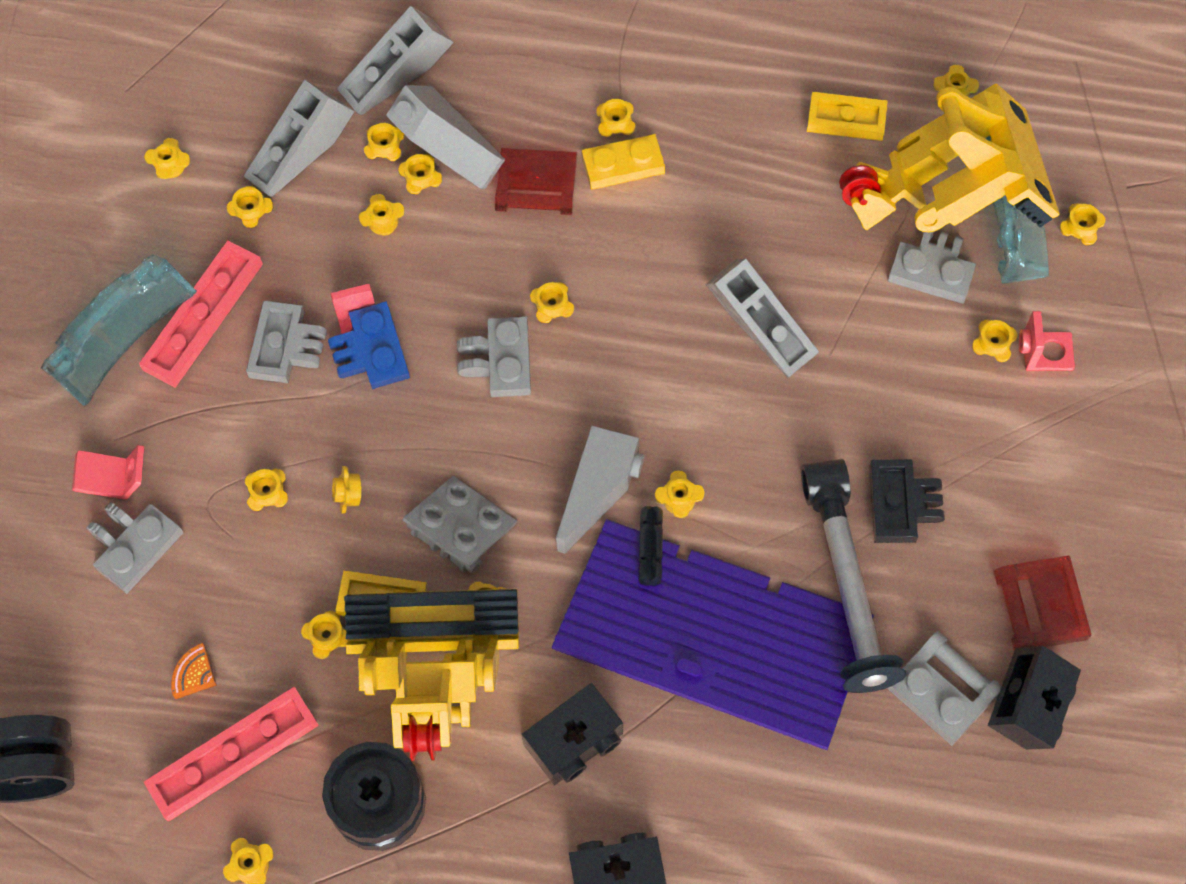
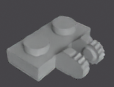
M527 317L488 319V339L481 336H472L457 340L458 353L465 355L489 354V361L483 359L460 361L457 365L459 375L470 378L490 377L491 397L531 395Z
M110 502L104 510L114 522L119 523L126 530L115 540L102 525L94 521L86 527L98 541L108 548L93 566L124 593L128 594L183 534V531L152 504H149L133 521L123 510Z

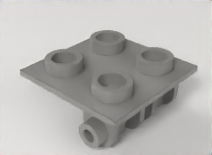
M452 476L403 517V521L411 529L413 537H418L424 541L434 552L441 548L440 556L445 559L451 555L449 560L457 565L460 571L463 573L469 571L471 574H474L482 563L479 557L517 524V520L455 476Z

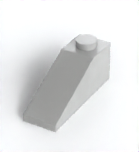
M410 6L336 89L358 114L363 115L428 71L454 42L431 17Z
M304 80L244 177L268 196L273 197L336 142L355 111L330 93Z
M405 85L386 114L412 142L480 189L487 188L505 161V158L432 86Z
M746 258L734 260L705 284L728 314L786 377L793 375L819 353Z
M591 426L556 536L557 552L566 554L628 491L631 478H639L645 457L644 454L639 453V438Z

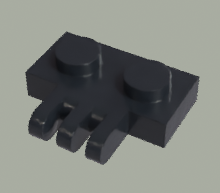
M912 459L871 460L869 471L874 543H916L918 538L917 523H939L945 520L943 510L927 509V507H940L944 504L943 495L926 494V492L942 490L941 479L914 478Z

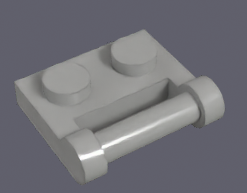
M936 631L902 668L906 670L907 675L905 678L887 689L953 746L997 698L1002 685L995 679L992 681L988 680L946 643L948 638L940 631ZM936 656L980 695L974 702L970 701L931 667L928 662Z

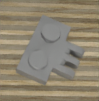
M924 232L920 247L900 241L888 282L964 304L976 263L958 258L963 242L962 237L956 236L954 238L952 248L944 247L948 237V233L945 232L940 233L937 244L930 243L933 232Z
M263 301L246 371L248 377L251 379L288 383L292 366L318 368L320 358L313 354L322 353L323 343L317 340L325 339L327 330L321 326L302 324L305 314L302 305Z

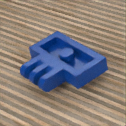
M387 301L348 312L354 331L328 339L330 349L347 347L332 354L334 363L340 364L351 361V363L337 368L339 378L367 372L372 389L409 379L410 375Z

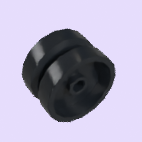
M20 715L0 718V803L30 802L61 795L73 788L75 784L73 762L68 757L63 756L72 746L71 724L66 719L48 715Z
M364 742L349 747L333 760L324 777L322 798L327 815L347 842L363 850L384 851L401 845L416 832L424 817L426 795L416 767L402 750L394 748L387 743ZM375 793L382 794L378 800L371 797Z

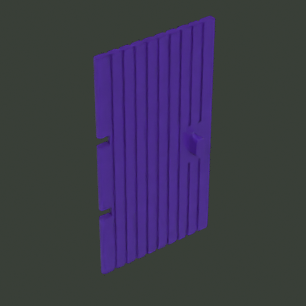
M606 519L554 639L552 649L828 750L848 692L843 688L846 680L841 678L840 672L850 663L857 661L843 603L782 582L778 594L766 590L770 581L768 576L695 550H691L687 561L679 559L676 556L680 545L664 539L662 543L661 583L657 586H644L639 582L640 531Z

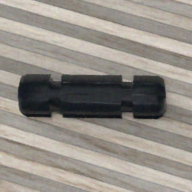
M645 506L641 509L639 582L644 586H657L661 583L663 510L658 506Z

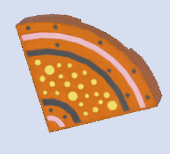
M203 643L187 651L177 663L171 681L172 695L175 699L217 686L209 656Z

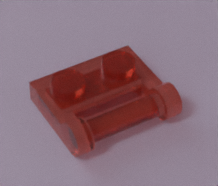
M501 148L500 154L505 158V161L499 168L495 193V211L507 212L508 208L554 210L560 211L561 215H573L577 152ZM510 190L547 191L562 193L561 195L510 193Z
M1070 555L1002 566L993 571L996 584L1001 586L1014 633V637L1011 638L1014 651L1015 648L1041 645L1049 647L1085 641L1091 637V630ZM1029 579L1042 628L1041 631L1031 632L1018 581Z

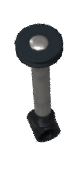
M836 459L802 465L801 481L807 505H812L813 510L821 513L857 660L844 667L840 672L841 678L846 680L843 688L852 693H867L896 685L907 674L906 670L900 668L904 663L903 658L897 655L881 654L844 507L848 504L851 495L846 463L844 459Z

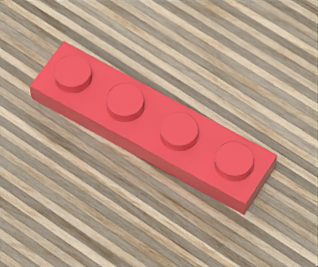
M227 240L139 363L141 369L176 388L263 265L261 257Z
M294 686L145 780L144 784L162 815L169 822L319 725Z

